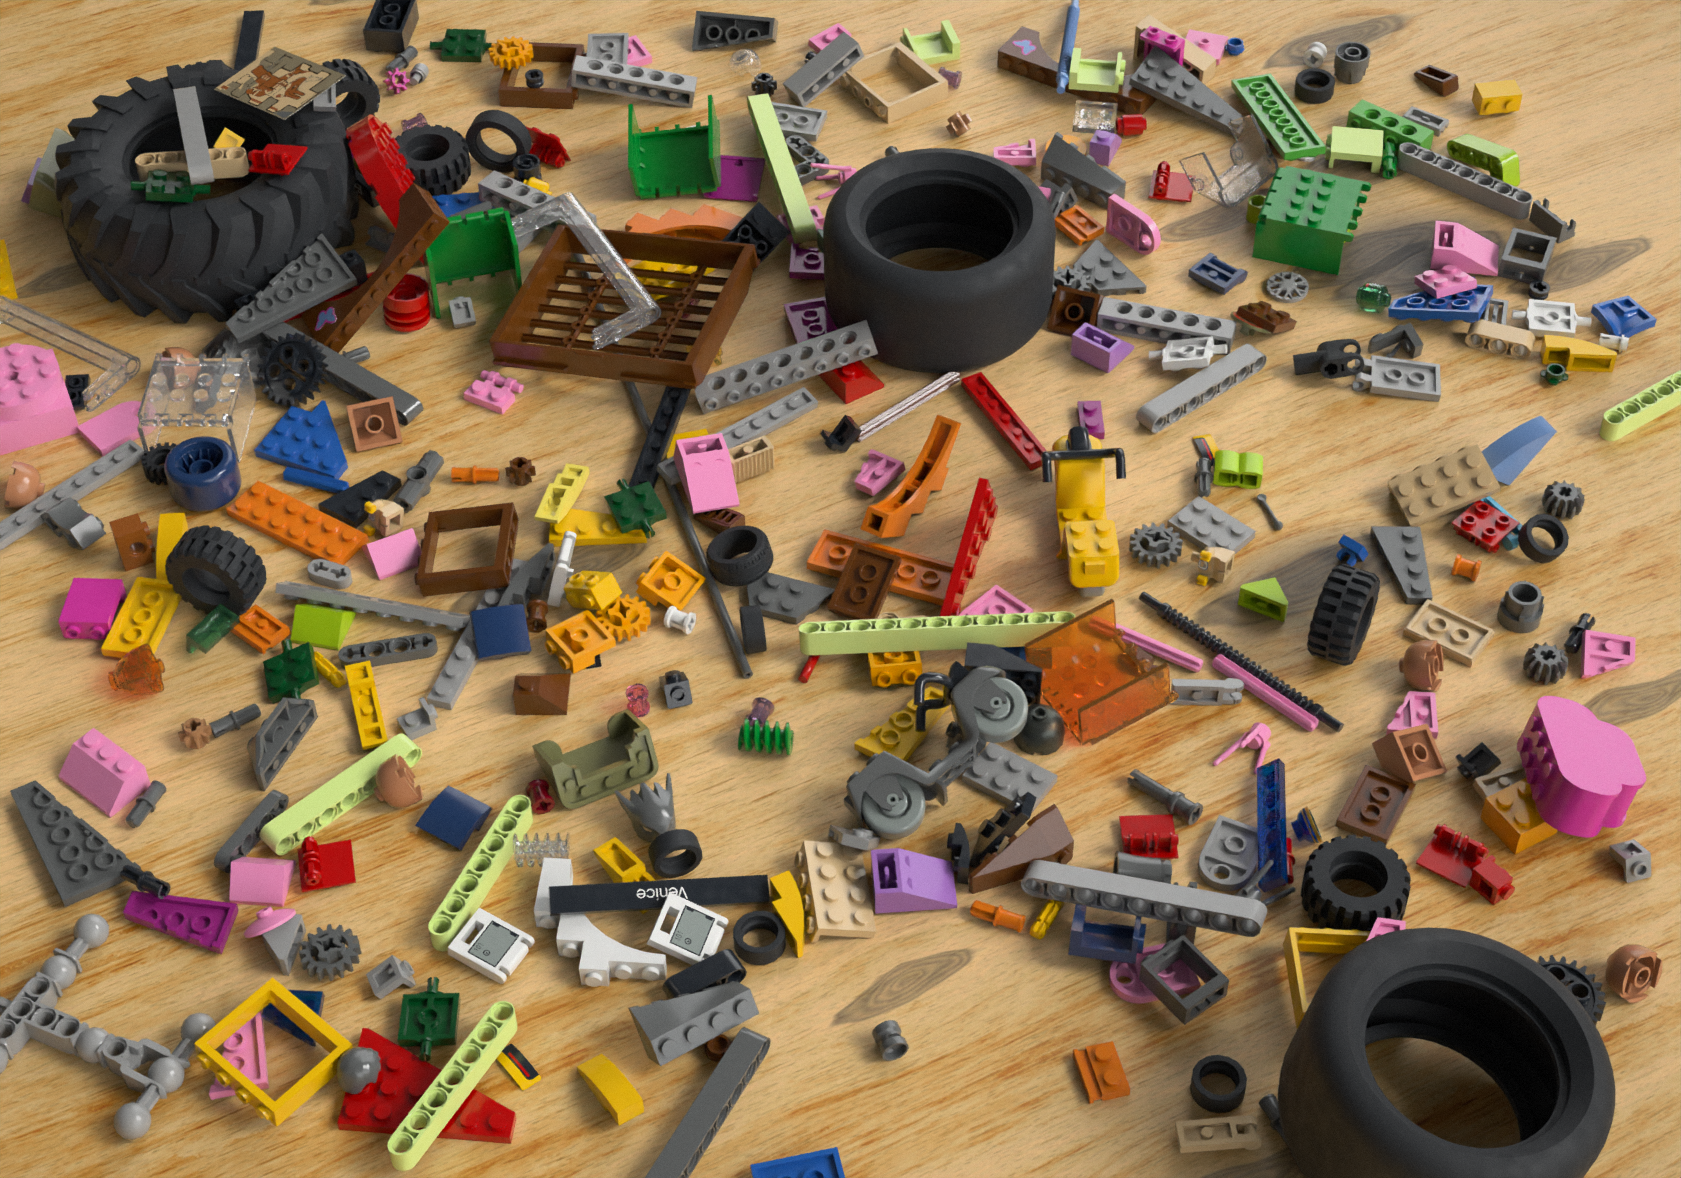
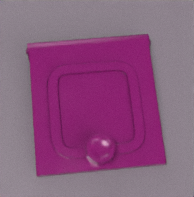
M720 155L721 186L717 187L715 192L704 193V198L757 202L766 162L765 158Z

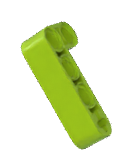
M1464 134L1448 141L1447 151L1451 157L1489 171L1490 176L1515 187L1519 186V158L1514 150L1471 134Z

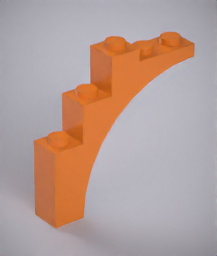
M703 204L694 212L693 216L672 208L662 215L659 220L636 213L627 221L625 231L722 241L743 217ZM622 258L618 266L624 267L632 259Z
M942 415L936 416L930 434L914 465L889 496L875 505L868 506L860 528L861 530L880 538L901 537L905 535L911 515L923 513L930 491L942 490L949 470L946 466L961 423Z

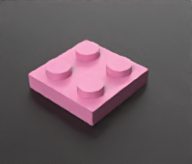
M1446 265L1443 269L1428 270L1421 275L1415 276V285L1438 299L1477 288V280L1455 265Z

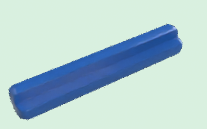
M286 467L285 471H283V479L285 481L337 494L349 488L347 481L292 467Z

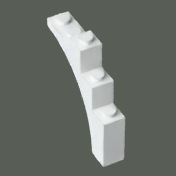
M544 858L534 907L536 927L546 929L558 928L556 942L559 956L581 957L579 965L581 985L591 987L609 986L610 977L646 979L648 981L666 980V955L643 952L622 945L597 929L585 914L550 916L548 888L549 886L573 885V869L571 859Z

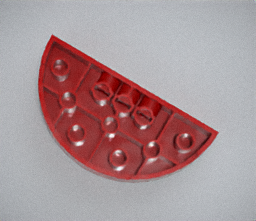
M369 114L346 129V137L352 141L348 144L365 181L377 195L375 196L376 200L396 229L399 218V199L413 184L415 177L410 169L406 168L405 165L408 163L403 154H399L398 149H400V146L395 138L391 137L390 134L393 132L388 123H382L377 117ZM422 254L419 260L424 265V259Z

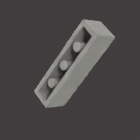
M845 32L840 34L783 83L788 95L800 106H807L864 57L859 43Z

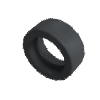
M1318 68L1305 69L1298 73L1296 77L1295 95L1306 103H1325L1333 96L1335 79L1331 73ZM1309 84H1316V85H1320V86H1322V87H1321V88H1313V87H1309V86H1307V85H1309Z
M1535 515L1518 532L1520 549L1528 558L1535 562L1550 563L1559 557L1568 546L1569 536L1565 526L1551 515ZM1534 527L1542 528L1552 536L1555 544L1553 550L1544 549L1536 543L1532 535Z
M760 605L740 607L741 630L746 654L765 652L767 644Z
M675 829L659 835L651 842L648 849L654 871L659 876L665 878H676L688 874L700 864L703 858L697 836L692 831L686 829ZM685 850L677 856L665 858L674 851Z
M753 911L737 920L733 928L734 949L738 957L752 965H766L782 956L786 948L785 926L782 920L775 914L767 911ZM766 929L776 935V940L764 947H753L743 941V937L749 931Z
M1211 1055L1201 1059L1195 1065L1192 1072L1190 1085L1192 1098L1201 1108L1209 1112L1226 1113L1236 1109L1243 1101L1247 1083L1245 1070L1237 1061L1228 1056ZM1219 1073L1230 1077L1236 1084V1087L1229 1094L1217 1095L1207 1091L1202 1086L1201 1080L1208 1074Z

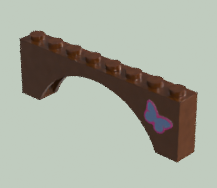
M1022 26L998 50L997 67L1057 89L1056 76L1059 63L1050 58L1042 48L1039 39L1040 32ZM1133 74L1124 76L1123 85H1119L1118 93L1069 89V81L1065 86V92L1125 114L1143 115L1157 100V98L1129 85Z
M413 183L399 199V218L392 243L378 268L363 285L341 299L321 302L307 309L302 314V319L316 341L339 353L449 224V220L428 191Z

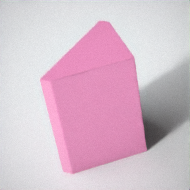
M413 528L362 546L379 580L417 567L418 556L421 555V549Z
M241 857L232 861L230 903L284 907L296 865L295 860Z

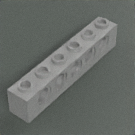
M576 55L571 80L572 87L688 108L693 107L697 77L578 55Z
M495 170L478 183L480 201H490L493 207H503V210L509 211V214L551 233L554 232L557 225L597 228L596 215Z
M1104 297L1098 312L1097 328L1110 334L1167 344L1169 340L1213 336L1214 345H1227V354L1224 353L1223 355H1228L1231 352L1235 339L1237 321Z

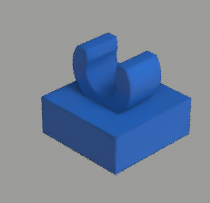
M1343 535L1338 543L1342 549L1337 552L1336 557L1338 560L1341 561L1345 555H1350L1347 564L1354 566L1357 559L1363 562L1368 556L1365 547L1350 537Z

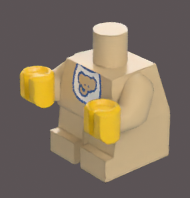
M377 499L373 503L369 501L364 504V510L369 513V522L372 526L369 524L365 525L363 533L371 537L380 530L381 534L386 537L403 528L404 508L400 505L383 499Z
M1205 547L1201 553L1193 552L1191 561L1198 563V571L1201 572V575L1197 576L1198 581L1196 583L1206 586L1210 578L1224 583L1232 573L1235 551L1222 547Z

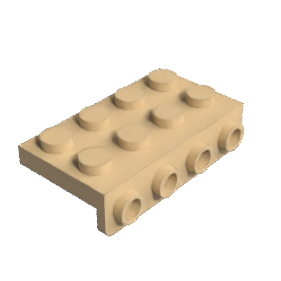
M1478 444L1471 447H1462L1457 453L1449 456L1443 455L1433 463L1419 465L1413 471L1407 474H1398L1388 481V490L1390 494H1393L1409 527L1419 526L1501 491V487Z
M804 841L800 851H797L795 854V867L799 868L798 887L802 889L803 893L802 905L803 911H806L805 931L809 933L810 942L817 943L820 935L874 938L876 927L862 849L833 842Z

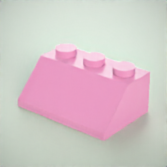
M95 728L73 743L59 773L60 780L110 818L151 785L145 766Z

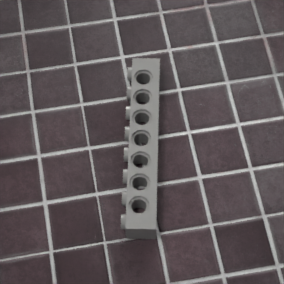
M867 320L708 374L705 376L702 384L696 387L695 393L702 412L705 414L876 355L878 352Z

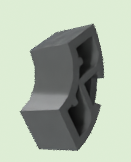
M71 497L63 499L40 515L58 537L64 535L68 540L69 546L78 550H84L106 534L102 521L98 517H94L93 514L82 510L80 504Z

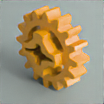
M512 36L511 39L504 37V40L497 39V44L492 43L491 48H489L490 62H493L494 66L499 65L500 69L505 67L510 70L511 67L518 69V66L525 67V62L531 63V58L534 57L532 44H529V40L523 41L522 37L517 39L515 36Z
M626 594L625 598L618 596L616 600H613L603 610L596 612L597 620L613 637H617L618 642H621L624 637L631 641V636L633 635L638 638L641 637L640 631L647 632V625L651 624L650 608L646 607V602H639L638 596L630 599L629 594Z

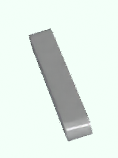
M1406 142L1399 146L1397 167L1400 170L1512 218L1522 220L1529 216L1533 199L1529 192L1416 144Z
M1245 344L1144 404L1138 410L1136 420L1153 433H1158L1259 372L1265 366L1267 357L1252 345Z

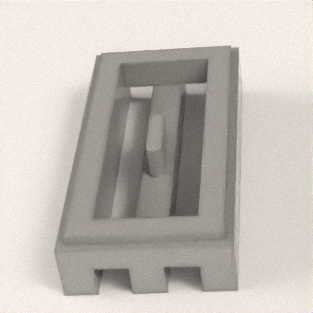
M1413 106L1402 116L1433 130L1434 135L1438 137L1449 124L1448 119Z
M1491 298L1484 310L1483 320L1488 321L1490 304H1494L1492 322L1496 323L1498 306L1503 305L1501 324L1506 325L1509 301Z

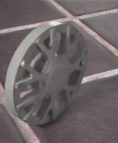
M1280 272L1271 276L1267 282V293L1279 302L1295 303L1304 299L1308 294V282L1300 274Z

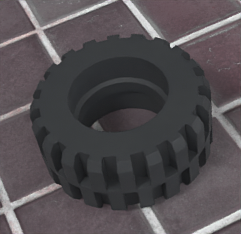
M333 59L332 62L326 61L322 63V66L346 75L335 83L336 97L348 92L347 96L336 105V111L344 125L345 131L348 127L369 114L374 115L375 112H378V103H380L379 88L359 63L349 59Z
M429 124L424 125V127H413L412 130H406L402 132L401 136L398 135L395 138L400 146V149H398L399 154L402 153L408 163L405 165L406 168L410 169L415 177L413 183L428 191L431 196L451 195L453 191L457 192L460 190L462 185H465L471 175L469 149L465 138L456 130L453 131L452 128L447 126L444 128L441 125L430 126Z
M209 525L197 526L183 534L166 559L165 571L169 584L173 585V590L176 594L182 596V600L186 603L189 602L193 605V608L198 611L202 610L207 615H216L217 618H234L246 613L266 584L265 565H262V558L260 555H256V550L251 545L248 546L243 538L234 536V533L231 531H223L220 527L216 526L211 528Z
M1346 564L1336 565L1332 569L1327 581L1324 583L1310 624L1307 649L1311 655L1343 666L1354 662L1367 636L1378 601L1380 580L1376 574Z
M1347 835L1343 839L1341 836L1332 838L1331 843L1325 841L1318 846V849L1313 850L1309 860L1306 862L1301 887L1303 908L1308 912L1307 916L1313 923L1318 922L1320 929L1371 931L1377 917L1402 921L1411 888L1410 873L1407 871L1405 862L1402 859H1398L1399 855L1392 848L1387 849L1386 844L1379 840L1378 842L1371 841V837L1363 836V838H1356V835ZM1342 879H1356L1372 886L1378 894L1370 897H1354L1343 893L1333 883Z

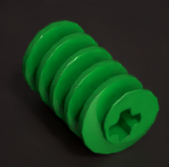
M745 718L740 727L738 750L740 751L744 744L746 751L750 752L753 746H755L756 752L760 753L765 746L766 753L771 754L775 747L778 755H781L784 749H786L787 755L791 756L794 731L791 730L789 722H786L784 729H780L779 721H776L774 727L770 728L769 720H766L763 727H760L758 719H755L753 726H750L748 718Z

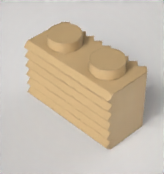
M765 435L728 449L735 484L736 482L749 479V477L753 478V475L757 476V474L765 473L766 470L770 471V469L775 467L774 447Z

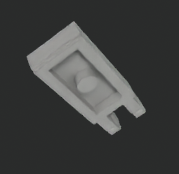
M1227 678L1225 681L1172 679L1170 704L1211 706L1238 704L1242 702V693L1240 691L1243 690L1244 683L1236 678Z

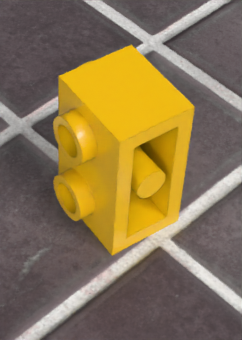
M1515 79L1475 83L1472 102L1479 115L1519 111L1523 94Z
M581 571L572 575L569 578V582L563 588L566 599L573 608L603 610L622 594L612 572Z

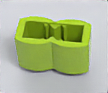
M1230 450L1215 452L1213 484L1223 487L1237 485L1245 489H1258L1261 487L1263 476L1262 455L1252 452L1239 454Z

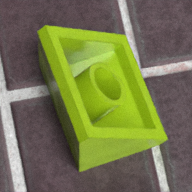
M297 604L295 606L291 641L296 644L309 642L313 647L339 651L356 616V612L314 604Z

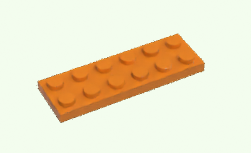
M260 481L253 484L226 508L228 516L313 559H324L344 565L363 545L369 542L367 534Z
M824 529L807 560V569L840 578L855 543L899 556L902 562L889 591L941 606L943 605L954 567L953 563Z

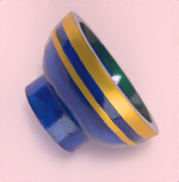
M1309 807L1302 808L1298 812L1297 820L1291 822L1298 841L1306 839L1310 843L1323 842Z

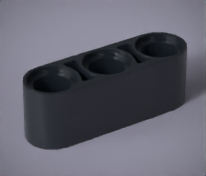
M725 949L669 977L664 982L662 989L669 999L677 998L678 995L702 992L703 989L735 981L740 983L746 977L747 971L734 952L730 949Z

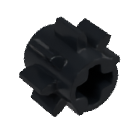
M768 73L758 74L754 77V81L751 82L752 91H755V95L768 93L769 97L774 95V90H777V81L773 80V76Z

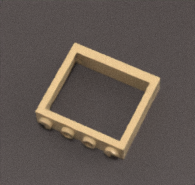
M901 42L862 58L845 72L840 79L841 85L849 90L887 124L948 98V81ZM898 64L925 88L889 104L861 80Z

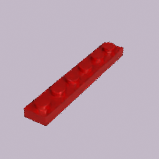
M979 372L962 378V388L1030 471L1041 467V453L1047 450L984 374Z

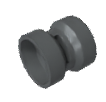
M895 1020L884 1021L873 1029V1038L880 1045L879 1051L884 1060H896L907 1053L909 1046L906 1039L901 1036V1028L898 1022Z

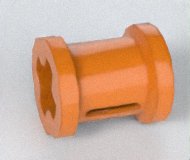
M1457 554L1451 575L1459 574L1469 577L1471 581L1476 582L1482 561H1471Z

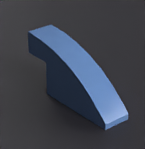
M1538 416L1504 434L1485 448L1482 453L1497 481L1510 485L1557 431L1542 416Z

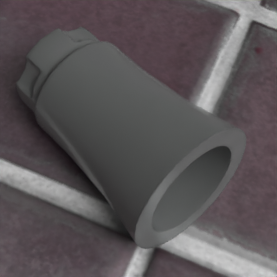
M1116 851L1113 873L1171 884L1172 864L1170 860Z

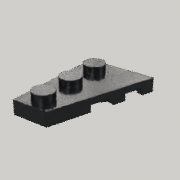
M382 470L319 503V511L357 529L369 517V513L364 510V504L369 501L373 503L377 499L387 500L402 486L401 479Z

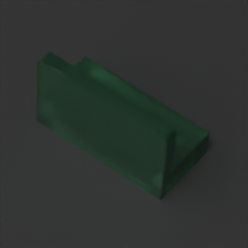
M219 604L186 634L187 651L193 653L198 648L206 654L240 623V617L222 604Z

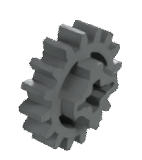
M1058 266L1057 271L1054 270L1052 300L1055 298L1058 285L1090 292L1092 285L1090 275H1085L1084 270L1079 272L1078 267L1071 269L1069 266H1066L1062 269Z
M1154 522L1151 523V527L1142 524V530L1135 528L1134 534L1130 535L1129 551L1132 552V558H1138L1139 564L1146 562L1148 568L1152 564H1155L1157 569L1160 568L1161 564L1169 567L1170 561L1176 563L1177 557L1181 556L1183 540L1179 539L1180 533H1173V527L1164 528L1165 525L1163 523L1159 527Z
M328 924L327 930L324 931L318 927L316 935L307 934L309 942H301L302 950L299 951L302 967L304 970L307 969L310 977L317 974L320 981L324 976H328L329 980L333 981L334 975L337 974L339 977L344 978V971L353 972L352 963L359 964L360 962L358 955L362 954L358 937L357 935L353 936L350 928L344 931L342 925L332 929L331 924Z

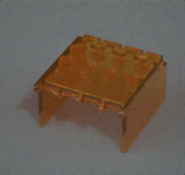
M1113 599L1096 606L1025 644L1026 661L1042 669L1041 695H1043L1044 700L1049 706L1057 710L1063 718L1064 725L1069 730L1071 729L1070 732L1081 745H1085L1088 742L1094 745L1179 698V694L1176 691L1170 692L1169 664L1165 662L1148 671L1147 669L1152 665L1150 660L1145 659L1140 662L1133 654L1138 646L1134 642L1126 645L1121 640L1125 635V631L1122 628L1116 629L1115 602Z

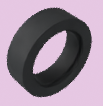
M487 110L478 114L465 137L469 153L475 161L489 170L502 173L513 172L512 163L515 157L529 154L532 146L531 136L525 125L513 115L500 110ZM493 128L504 132L515 143L516 152L505 155L492 150L483 141L481 130Z

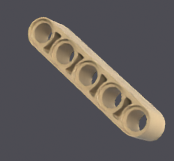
M244 148L208 149L214 179L243 177L249 173V164ZM185 150L144 153L135 159L141 182H145L148 179L149 171L189 172Z

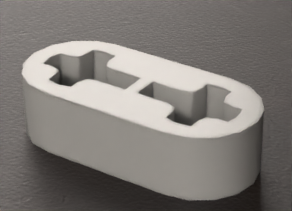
M315 559L307 566L309 578L315 583L341 590L348 588L353 582L351 570L347 566L324 559Z

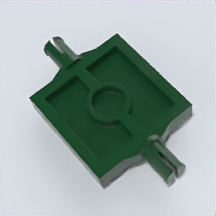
M446 29L445 38L442 42L430 41V50H442V62H482L483 55L486 51H489L492 43H486V30Z
M149 171L148 179L145 182L131 181V191H145L146 200L193 203V197L196 194L210 195V185H191L190 175L187 171Z
M622 478V482L619 479L616 484L620 491L604 496V499L621 533L641 529L646 538L654 537L655 531L651 526L656 522L667 519V514L650 482L629 487L625 479Z
M290 639L282 640L283 652L263 661L268 696L273 704L281 701L283 697L301 698V694L306 690L320 684L314 650L309 642L292 648V641Z
M432 977L428 978L427 991L418 994H403L397 1039L398 1045L400 1047L419 1046V1060L424 1062L425 1056L426 1061L431 1060L432 1046L456 1045L461 1002L460 993H443L438 991L440 980L437 977H434V980H432Z

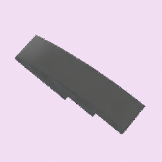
M548 543L517 573L504 592L498 606L523 604L525 611L532 594L542 595L556 561L553 543Z

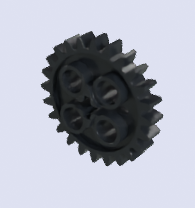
M287 333L286 338L278 336L279 343L271 341V349L265 347L267 355L260 356L264 363L257 365V367L262 369V372L258 373L257 376L263 378L258 384L265 387L262 393L268 395L269 400L290 408L291 405L299 407V402L306 405L307 397L312 400L315 399L313 392H321L318 385H325L321 378L328 376V373L324 372L323 369L329 365L322 362L327 355L321 353L323 348L317 345V341L310 339L306 335L302 336L299 333L294 335ZM281 358L284 363L290 365L294 371L306 378V382L299 376L294 375L291 369L281 364L279 359Z
M1550 955L1549 961L1546 962L1542 956H1539L1538 964L1551 972L1565 986L1571 983L1567 988L1579 1000L1596 1026L1597 1022L1602 1018L1606 1002H1604L1606 994L1600 991L1602 983H1594L1596 975H1586L1587 967L1583 966L1578 969L1576 967V960L1572 961L1571 964H1567L1564 956H1562L1560 962H1557L1554 956Z

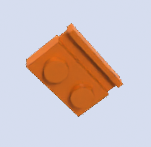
M1078 205L1060 213V216L1055 218V227L1078 246H1081L1084 241L1089 242L1104 234V226Z
M256 604L247 610L246 613L240 615L237 618V622L228 624L230 632L263 655L269 647L273 648L291 634L288 626Z
M1113 1041L1087 1046L1084 1050L1080 1051L1073 1049V1059L1089 1104L1094 1103V1100L1101 1099L1105 1101L1130 1095V1086Z

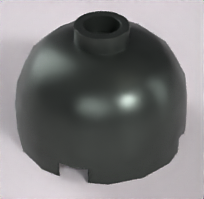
M1032 704L1028 706L1026 724L1022 731L1014 737L1015 744L1020 750L1031 755L1034 752H1042V756L1056 752L1063 745L1065 727L1063 718L1056 709L1049 705Z

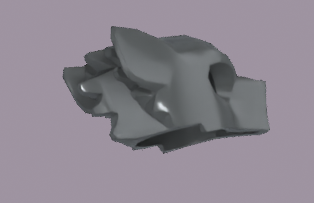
M667 773L666 790L660 784L654 782L653 791L643 782L640 783L638 794L633 789L630 791V801L618 790L614 791L640 839L651 843L659 835L676 829L670 773ZM643 826H644L645 828L651 830L652 832L646 831V830L643 828Z

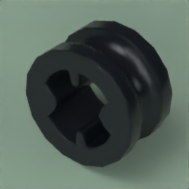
M539 69L527 71L525 73L526 85L529 88L542 87L544 85L543 72Z
M1535 280L1530 284L1528 295L1534 300H1545L1548 298L1550 286L1543 280Z

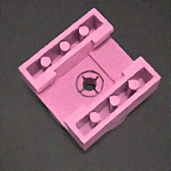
M19 343L0 348V455L79 433L77 429L79 425L53 349L45 350L38 346L21 345Z

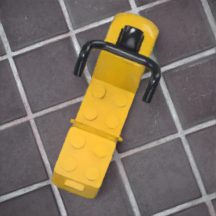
M1076 426L1069 430L1068 435L1060 437L1053 443L1052 451L1041 453L1042 481L1052 482L1051 461H1054L1056 515L1061 550L1056 554V558L1068 560L1069 580L1073 586L1078 587L1080 596L1096 597L1102 596L1105 592V587L1114 585L1119 578V548L1115 522L1107 520L1105 508L1104 458H1115L1116 479H1126L1125 453L1122 448L1102 449L1100 440L1089 435L1086 427Z

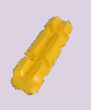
M314 651L317 671L328 681H331V684L336 688L345 685L347 682L346 676L341 671H338L330 661L323 658L324 656L320 652Z
M1048 899L1049 902L1045 903L1036 918L1037 921H1034L1030 927L1029 934L1038 940L1042 939L1046 934V930L1049 929L1058 915V911L1063 907L1064 902Z

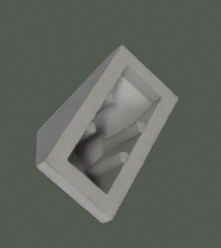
M295 914L287 922L262 934L266 950L282 974L286 976L290 974L306 933L304 921L300 914Z

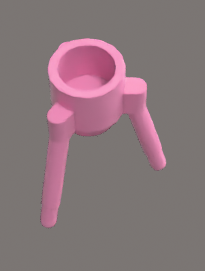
M810 164L811 167L839 170L838 174L816 176V180L838 179L839 184H844L848 178L857 172L856 168L851 166ZM839 188L821 194L817 198L820 200L834 195Z
M1254 723L1248 732H1245L1238 741L1213 762V765L1217 766L1238 747L1244 748L1247 745L1251 749H1261L1254 769V774H1258L1266 751L1271 746L1267 741L1271 736L1270 729L1263 723Z

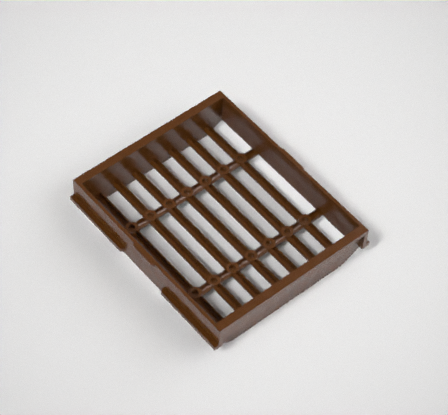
M557 225L489 340L494 356L493 364L513 368L696 389L698 385L702 384L748 294L753 269L758 268L760 264V259H757L755 245ZM572 253L613 257L611 262L606 265L570 261ZM623 258L698 266L696 272L687 274L621 267L618 265ZM707 267L732 270L728 278L704 275ZM568 270L603 273V276L598 279L566 275ZM620 274L622 276L686 282L689 285L684 288H674L610 280L613 275ZM561 284L592 287L595 290L588 294L561 291L558 288ZM699 284L723 286L721 293L696 290ZM605 289L682 298L676 303L602 294ZM691 298L716 301L713 307L688 305ZM552 299L587 302L586 306L582 308L549 305ZM597 304L674 313L668 318L594 310ZM544 313L579 317L573 323L541 319ZM683 313L708 316L706 322L681 320ZM589 318L666 328L664 331L656 333L586 325V322ZM535 328L571 332L569 336L564 338L532 334ZM675 328L700 331L698 337L673 335ZM580 333L658 343L652 348L578 340L577 338ZM667 343L693 346L690 352L664 350Z

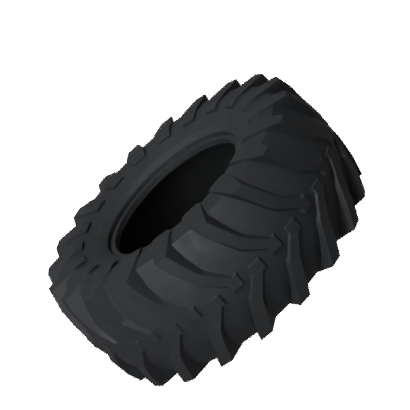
M209 60L205 70L185 72L178 64L167 66L168 76L153 81H147L137 76L128 79L126 82L132 88L131 90L118 97L99 95L92 100L98 109L92 117L72 119L67 127L75 140L57 145L55 152L56 163L60 171L55 173L54 179L56 198L62 206L60 210L62 223L78 265L88 281H92L94 286L109 302L112 303L121 299L134 314L144 318L156 309H160L174 323L187 324L194 313H208L218 322H227L232 317V310L236 309L235 299L268 286L269 282L292 260L296 261L303 254V250L307 246L311 247L321 233L334 249L352 245L355 239V230L351 220L356 219L359 212L358 192L354 190L356 171L352 152L348 144L349 140L346 137L347 133L337 111H314L312 100L284 120L214 90L241 71L231 70L222 60ZM196 87L208 149H213L224 128L245 139L241 147L246 150L247 159L250 151H263L267 144L305 146L308 148L289 175L249 172L243 177L234 178L248 179L253 182L235 192L217 198L193 201V203L146 200L145 191H131V181H140L135 162L137 156L144 153L185 150L173 89ZM248 159V164L250 168L252 165V161Z

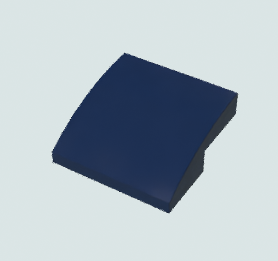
M523 604L497 606L470 612L478 660L502 659L504 656L527 655L532 651Z
M448 785L432 801L415 826L462 851L474 829L477 831L481 829L493 808Z

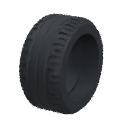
M743 525L729 528L718 534L709 544L706 558L711 572L718 582L727 586H744L759 580L769 571L773 563V551L766 534L757 527ZM748 553L740 558L732 559L737 555Z

